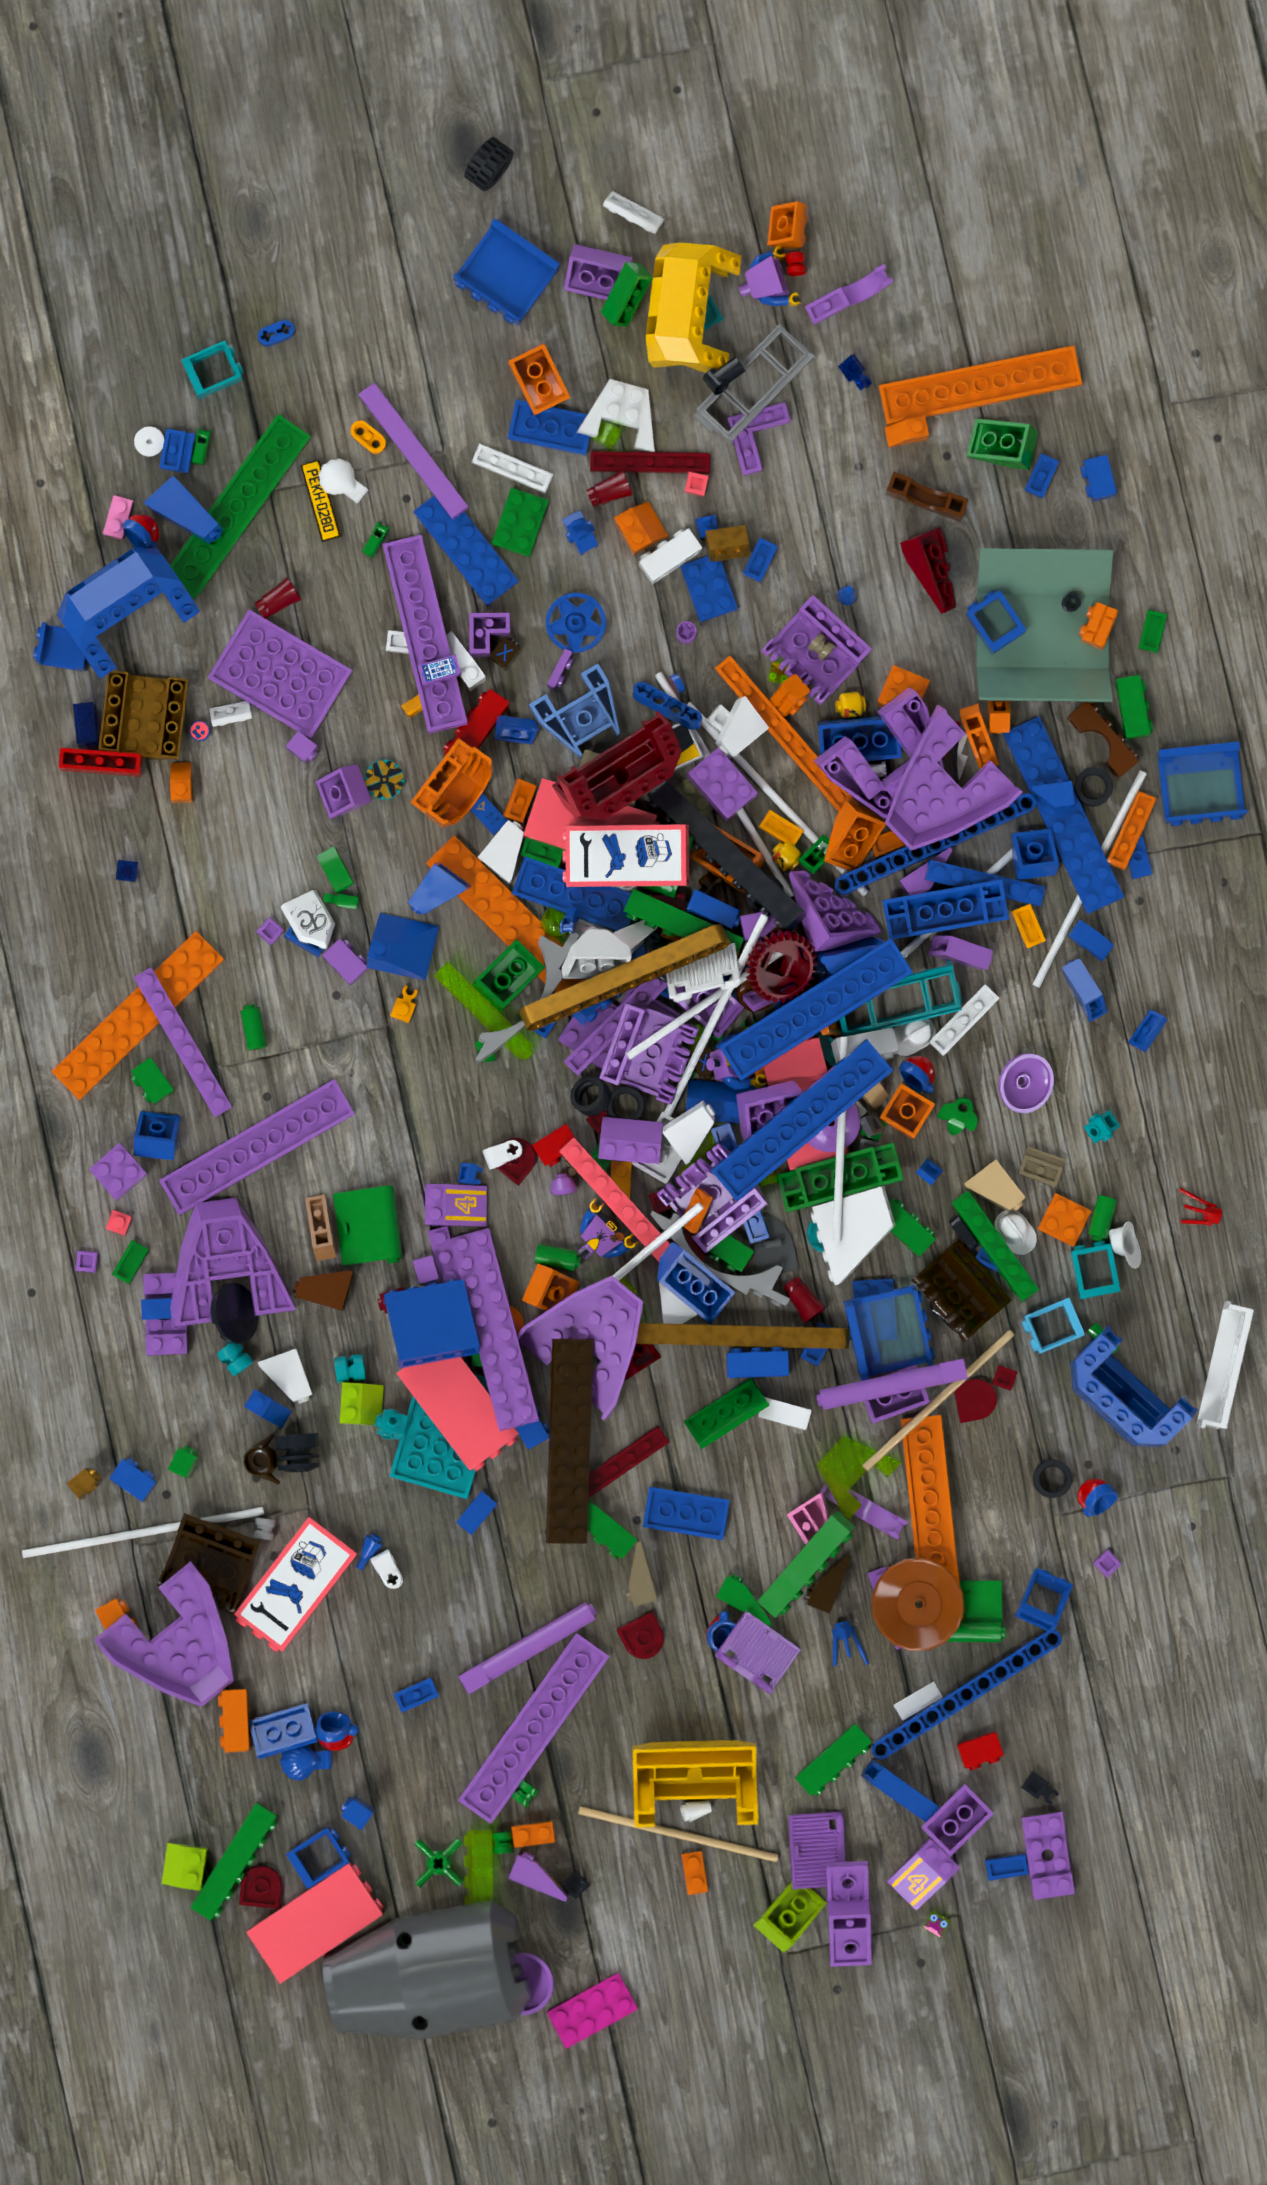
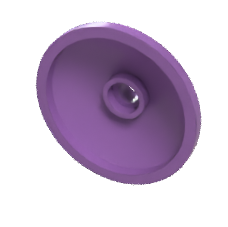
M1032 1053L1020 1054L1011 1059L1003 1068L999 1078L998 1090L1002 1102L1009 1109L1018 1113H1029L1039 1109L1048 1100L1053 1090L1054 1075L1052 1068L1043 1057Z
M855 1104L846 1110L844 1148L848 1147L855 1140L860 1129V1115ZM837 1118L834 1120L833 1126L825 1127L808 1143L815 1149L823 1152H836Z
M521 1952L516 1955L517 1963H520L522 1967L520 1979L529 1978L532 1999L521 2015H528L539 2011L547 2004L553 1992L554 1981L550 1968L541 1958L531 1953Z

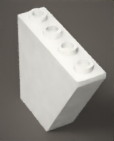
M885 1186L842 1198L841 1241L833 1240L834 1201L812 1207L811 1217L813 1223H817L819 1229L816 1232L819 1243H823L824 1246L822 1254L824 1261L829 1263L830 1270H828L830 1281L834 1282L835 1285L843 1283L895 1227L896 1224Z

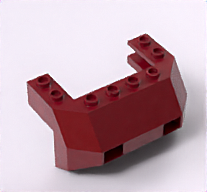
M659 711L650 720H643L642 728L578 769L573 765L570 767L571 770L563 776L560 774L557 776L559 781L553 784L552 787L562 804L575 818L595 821L605 820L672 777L682 749L670 722Z

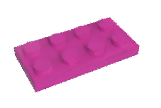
M618 1972L546 2013L567 2049L638 2010Z

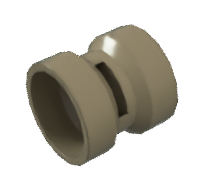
M820 633L810 643L808 649L816 652L818 658L824 661L836 646L832 642H827L825 636Z

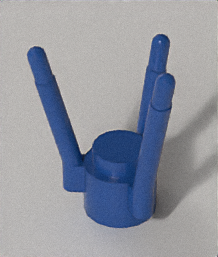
M850 1621L834 1624L835 1629L832 1630L833 1666H837L838 1637L839 1640L843 1639L847 1657H851L848 1638H851V1635L864 1663L868 1665L867 1657L855 1633L854 1626H850Z

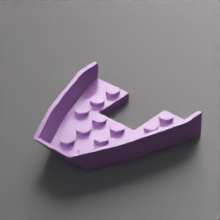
M939 705L936 706L906 764L885 824L910 850L948 838L1007 808L1022 793L990 760L962 788L937 762L966 733L946 713L947 711Z
M236 1198L195 1203L181 1245L170 1312L173 1329L180 1326L212 1322L210 1312L212 1301L210 1281L249 1276L255 1316L288 1311L294 1312L296 1310L291 1293L262 1235Z
M610 1276L573 1293L525 1325L517 1334L519 1343L548 1366L552 1361V1338L569 1339L572 1336L575 1339H593V1354L601 1362L592 1373L591 1403L604 1413L601 1418L606 1420L613 1414L635 1348L643 1301L617 1279Z
M189 1562L158 1587L181 1615L177 1620L151 1641H148L127 1614H125L97 1636L94 1641L112 1664L166 1694L202 1707L234 1680L227 1638L209 1584L194 1565Z

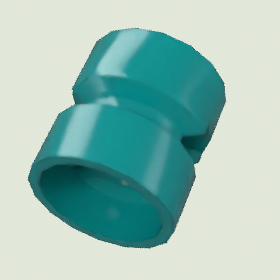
M229 1343L216 1354L223 1364L227 1363V1370L233 1377L254 1362L247 1352L243 1353V1346L241 1344Z
M363 1354L351 1355L349 1359L346 1356L334 1357L337 1383L349 1382L350 1378L354 1381L366 1380Z

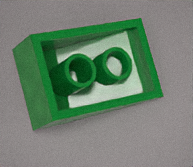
M975 418L966 456L1008 468L1029 470L1038 431L1030 424Z
M516 939L474 980L471 986L501 1014L540 974L545 966Z

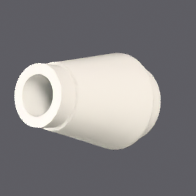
M708 1800L685 1802L684 1805L680 1806L684 1822H692L712 1812Z

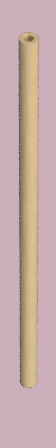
M1008 1330L966 1369L967 1377L969 1378L1014 1337V1333ZM967 1379L952 1382L868 1459L862 1465L863 1468L869 1471Z
M580 1806L578 1812L579 1815L777 1862L779 1855L656 1824L655 1827H634V1819Z

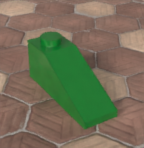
M734 1574L731 1577L727 1575L715 1597L744 1613L745 1611L749 1612L770 1627V1620L746 1585L742 1584L743 1579Z

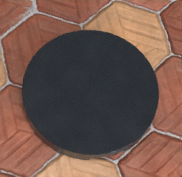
M238 1283L222 1285L218 1292L213 1295L211 1301L212 1323L216 1325L217 1330L221 1334L220 1337L225 1342L230 1344L245 1343L253 1337L258 1325V1316H255L252 1294L246 1287Z

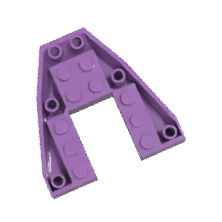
M907 688L877 712L910 758L930 716L927 706L918 693L911 688ZM843 737L814 760L816 765L833 783L880 816L887 818L907 762L880 781L853 741L847 737ZM941 758L937 763L944 769Z

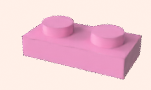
M113 495L103 535L123 540L125 533L122 530V524L130 517L133 500Z

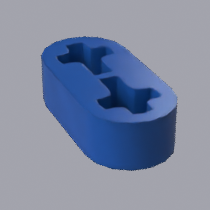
M288 320L266 326L258 332V340L264 347H270L289 340L295 333L294 326ZM286 325L287 328H291L288 330L289 334L287 335L284 332L277 334V332L283 330L282 326ZM266 332L268 333V335L275 333V335L270 337V341L268 342L265 339H261L264 337V333Z

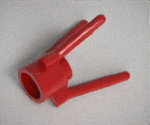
M1179 1188L1181 1193L1207 1206L1205 1209L1185 1204L1184 1208L1202 1213V1218L1206 1220H1181L1182 1224L1212 1226L1213 1223L1219 1224L1222 1209L1217 1208L1216 1204L1209 1203L1189 1191Z

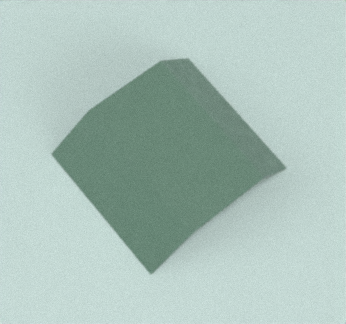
M980 548L977 585L978 604L985 600L984 596L994 590L996 593L1000 590L1027 631L993 655L977 634L976 670L979 700L1112 702L1109 674V636L1104 649L1100 650L1082 643V636L1079 633L1082 625H1087L1089 621L1086 615L1090 605L1095 606V603L1099 602L1109 607L1113 550ZM1071 593L1078 595L1081 600L1079 609L1074 612L1065 611L1061 604L1063 597ZM1069 597V601L1066 604L1068 607L1074 608L1076 601L1075 599L1071 600V597ZM998 599L977 612V620L992 642H995L1016 628V625Z

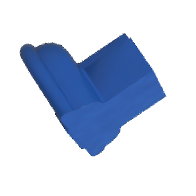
M869 937L830 950L816 951V955L831 974H835L886 941L881 938Z

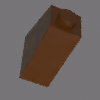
M348 1270L301 1277L300 1281L295 1282L293 1293H296L295 1297L298 1299L343 1311L354 1272Z

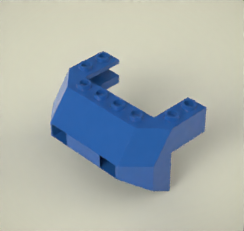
M132 548L67 591L57 616L101 679L117 667L96 636L161 593H164L183 623L200 613V610L157 548Z
M1107 1326L1095 1339L1092 1338L1070 1363L1072 1390L1132 1446H1164L1194 1417L1198 1409L1185 1400L1186 1397L1184 1395L1171 1408L1165 1405L1111 1354L1123 1339L1115 1335L1110 1330L1111 1327Z

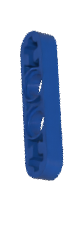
M638 682L634 685L632 695L637 702L656 712L659 711L663 716L687 729L696 730L700 728L702 714L699 711L645 682ZM662 699L664 703L657 704L653 700ZM678 708L681 712L673 713L671 709Z

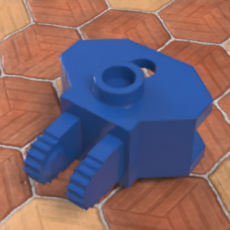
M580 511L562 519V523L567 531L565 535L569 543L574 544L581 556L586 551L599 546L593 534L595 531L593 524L590 520L586 521Z

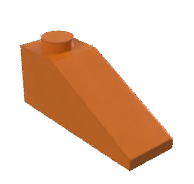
M979 703L960 709V717L979 769L989 760L996 766L999 765Z

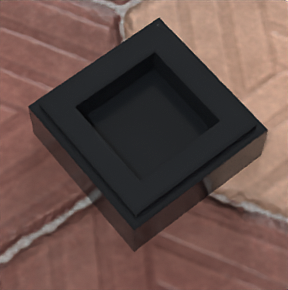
M577 1870L561 1884L575 1900L590 1886Z

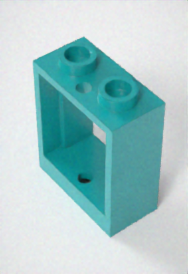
M225 340L181 359L199 400L243 381L241 374L244 373L239 362L235 363L233 356L236 354L231 344L227 346ZM224 351L235 376L203 389L192 365Z
M1101 1241L1093 1243L1094 1247L1086 1248V1245L1075 1246L1074 1251L1069 1252L1079 1300L1120 1292L1111 1244ZM1106 1250L1113 1285L1084 1290L1077 1256Z

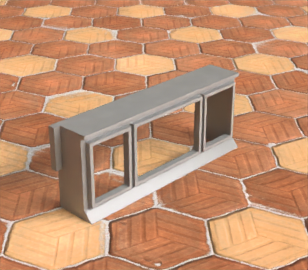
M781 324L748 355L741 365L746 369L761 354L783 376L750 410L740 403L727 389L721 393L744 415L739 422L728 432L706 411L721 394L715 395L712 392L696 410L694 417L710 433L714 430L730 446L734 444V439L808 363L811 364L816 359ZM779 334L802 355L789 370H786L765 350Z

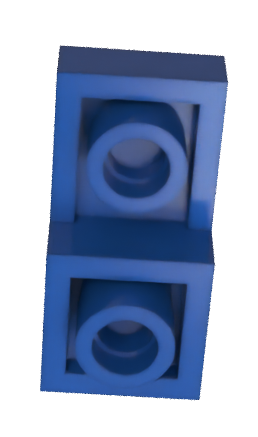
M1081 920L1076 923L1068 935L1080 948L1087 949L1099 961H1104L1114 946L1103 935Z

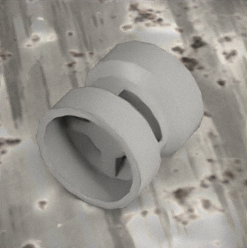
M256 1518L257 1530L254 1531L253 1538L274 1540L272 1530L275 1527L276 1520Z

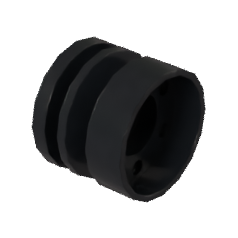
M308 1433L276 1436L277 1450L286 1451V1455L277 1457V1461L287 1460V1465H279L278 1471L296 1473L309 1472L313 1469L321 1468L320 1462L311 1463V1458H319L320 1454L311 1453L310 1451L312 1448L319 1447V1434Z

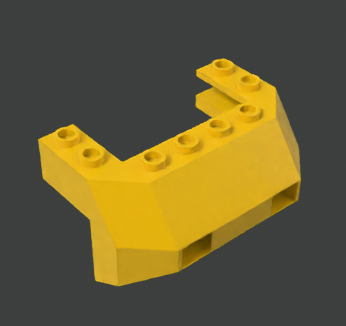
M681 242L664 244L655 258L645 336L648 362L654 368L684 365L706 373L710 369L720 368L729 361L730 353L702 344L711 273L720 277H728V273L736 276L739 275L741 255L715 245Z
M738 1740L651 1742L632 1746L634 1827H655L654 1800L736 1798L737 1825L758 1824L756 1743Z

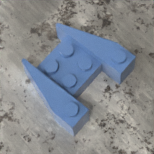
M599 664L580 674L589 692L556 711L545 694L528 706L538 724L579 759L583 755L578 746L610 727L616 737L620 735L609 681Z

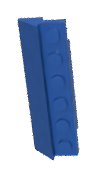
M1002 880L882 900L889 940L891 938L893 940L1009 919Z

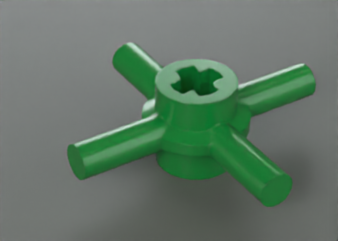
M419 1838L414 1845L427 1857L426 1864L428 1869L415 1881V1884L421 1888L433 1874H445L459 1887L464 1881L450 1869V1857L463 1843L456 1838L445 1851L437 1850L433 1852ZM435 1858L438 1860L439 1858L443 1859L442 1868L434 1866Z

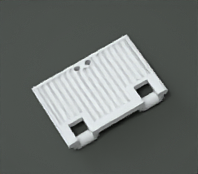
M735 943L729 944L728 947L667 973L670 999H674V1002L691 999L694 993L721 987L722 990L738 987L741 978ZM733 975V980L724 982L723 976ZM685 986L686 992L676 993V988Z

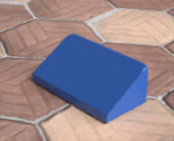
M499 715L494 739L532 745L538 731L536 721Z

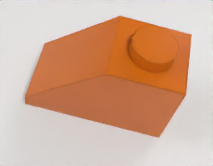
M925 416L906 419L884 428L888 448L926 441L929 437Z
M987 700L989 733H1010L1009 701Z
M192 762L171 763L170 793L172 803L193 802Z

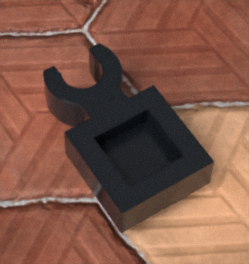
M1031 1771L1021 1786L1023 1790L1036 1799H1039L1042 1795L1045 1802L1050 1805L1053 1802L1048 1799V1795L1050 1793L1059 1795L1055 1789H1047L1046 1787L1049 1782Z

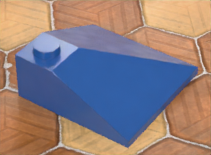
M380 913L367 956V968L426 981L439 926Z

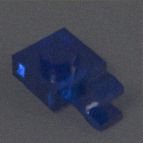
M855 354L850 355L838 366L848 382L854 381L860 391L872 384L871 379L862 374L866 369Z

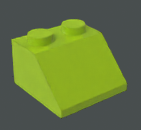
M342 1382L340 1423L374 1425L377 1415L382 1413L384 1385Z
M167 1843L161 1884L201 1891L208 1848Z

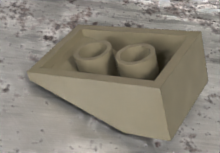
M641 1540L636 1542L628 1585L629 1591H626L628 1603H633L634 1607L657 1601Z

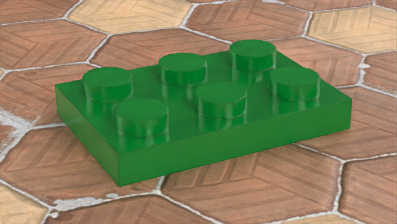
M510 488L492 546L530 558L549 500Z

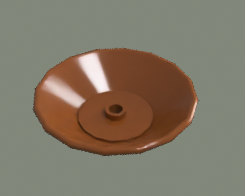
M926 1558L904 1559L890 1566L877 1580L871 1597L872 1616L880 1633L893 1645L909 1651H928L946 1643L959 1628L964 1613L963 1592L955 1576L942 1564ZM918 1600L923 1602L922 1608L916 1606Z

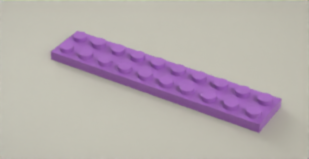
M422 535L384 543V553L428 734L468 725L457 678L453 677L423 686L417 668L418 665L451 656Z
M334 1079L159 1181L180 1216L194 1208L195 1203L208 1200L352 1117L355 1113Z
M487 1228L451 1238L450 1241L460 1280L464 1279L479 1341V1354L499 1431L537 1422L539 1417L490 1229Z
M576 1633L458 1801L492 1824L610 1656Z

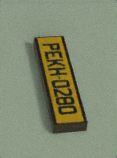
M317 460L300 465L322 543L341 538L329 493H326L319 483L320 461Z

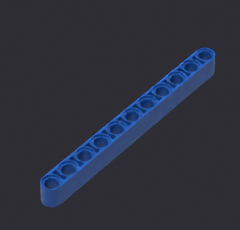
M1029 793L1018 796L1008 806L1013 810L1012 816H1005L1003 810L991 815L995 819L994 824H987L985 819L974 824L977 828L975 833L968 832L966 828L957 833L959 837L957 841H951L949 838L939 840V849L931 848L930 844L918 848L922 851L921 857H914L911 852L912 850L906 846L838 877L834 884V890L838 895H848L942 853L949 847L953 848L1029 814L1036 806V799ZM1028 799L1031 802V807L1024 808L1021 805V800ZM896 856L902 857L904 864L901 866L895 865L893 858ZM878 864L883 865L886 870L885 873L878 874L875 871V866ZM857 874H866L867 881H858ZM846 881L849 884V889L841 890L838 883Z
M1056 1630L1052 1632L1057 1636L1056 1643L1052 1645L1048 1644L1046 1640L1050 1632L1045 1631L876 1740L871 1746L872 1754L878 1759L887 1758L1057 1648L1062 1641L1061 1634ZM1033 1644H1037L1040 1647L1039 1654L1035 1656L1029 1652V1648ZM1016 1655H1020L1023 1658L1022 1665L1015 1667L1012 1663V1659ZM999 1666H1003L1006 1670L1005 1676L998 1678L995 1674V1670ZM982 1677H986L989 1681L988 1687L984 1689L978 1686V1681ZM965 1688L970 1689L972 1692L968 1700H964L961 1697V1692ZM948 1699L953 1700L955 1703L951 1711L944 1709V1702ZM931 1710L936 1711L938 1715L934 1722L927 1720V1713ZM912 1722L920 1724V1730L917 1733H912L909 1729ZM895 1733L903 1735V1741L900 1744H895L892 1741ZM878 1744L886 1746V1752L883 1755H878L875 1752Z

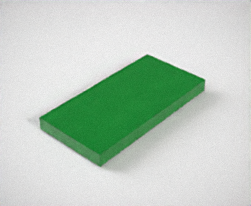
M750 1378L686 1419L684 1423L699 1447L703 1449L770 1405L754 1380Z

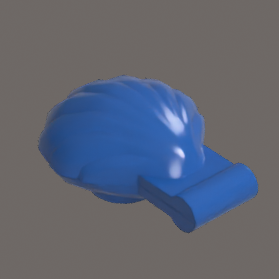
M308 1745L282 1752L280 1765L288 1778L302 1781L307 1779L314 1770L332 1769L331 1751H313Z

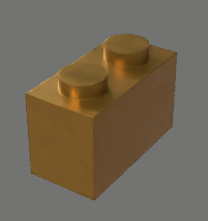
M745 525L706 531L705 544L710 562L734 558L740 559L749 556L750 543Z

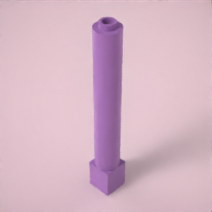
M964 1359L822 1389L819 1390L820 1394L816 1395L818 1406H823V1410L960 1381L968 1379Z
M584 1602L461 1674L459 1679L468 1694L596 1620L594 1616L597 1612L592 1604L587 1605Z

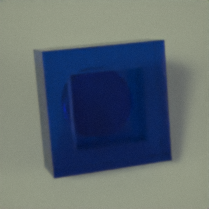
M118 860L115 880L136 883L139 863Z

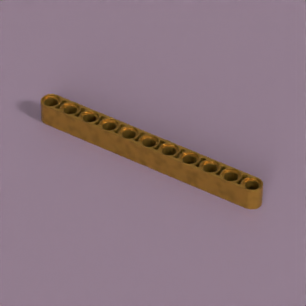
M721 924L710 926L523 1007L519 1014L528 1031L537 1030L721 951L729 946L730 941Z
M639 1323L636 1344L849 1349V1328Z

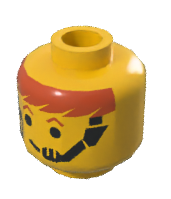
M859 692L841 693L839 699L835 701L836 712H840L841 717L844 719L861 717L862 713L866 710L864 696H861Z
M787 841L784 844L779 842L773 848L772 860L783 871L788 869L792 871L799 864L798 860L801 857V852L791 842Z

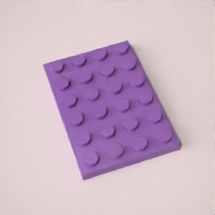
M248 610L207 678L312 740L353 671L260 615Z

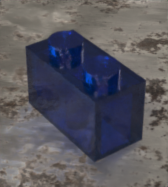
M93 702L73 704L78 746L99 745L95 704Z

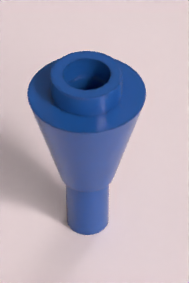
M843 586L839 589L837 598L843 605H852L857 599V592L851 586Z
M373 1533L365 1536L361 1558L356 1568L363 1570L368 1560L384 1545L381 1542V1537Z

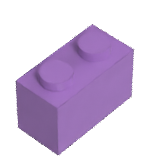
M339 939L322 956L352 986L368 971L367 961L360 954L356 956L352 952L354 947L347 940L343 942Z

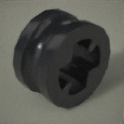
M1071 593L1063 597L1061 604L1065 611L1074 612L1079 609L1081 600L1078 595ZM1069 597H1071V600L1075 599L1076 601L1074 608L1068 607L1066 604L1069 601Z

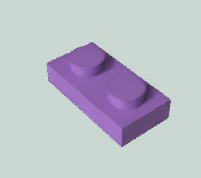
M564 649L547 684V688L555 691L557 686L561 687L565 679L563 673L565 669H570L574 661L571 658V651Z

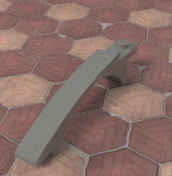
M571 933L563 947L542 935L539 938L538 946L542 952L546 967V983L540 1000L552 995L563 980L560 968H562L571 946L579 939L578 933ZM523 1020L501 1031L481 1033L478 1041L483 1043L484 1046L477 1055L475 1063H481L516 1036L525 1027Z
M654 1211L650 1213V1216L663 1231L680 1219V1215L676 1213L672 1214L670 1220ZM682 1228L670 1237L678 1246L687 1251L716 1277L736 1290L747 1295L751 1288L753 1289L752 1294L763 1298L765 1295L771 1298L770 1303L781 1307L782 1304L787 1306L790 1299L772 1290L783 1269L782 1267L775 1265L768 1270L753 1275H728L707 1266L693 1253L685 1240Z

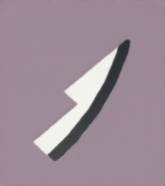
M967 734L954 745L953 769L957 784L968 757L961 754Z

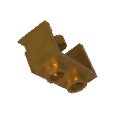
M84 1468L66 1484L78 1499H84L85 1495H89L99 1487L98 1483L101 1476L95 1469Z

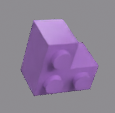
M469 613L470 656L490 657V637H510V613Z

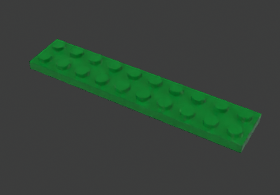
M279 414L274 418L208 511L211 517L224 530L221 536L216 541L208 544L198 537L191 535L170 565L189 595L197 600L311 439L310 435Z

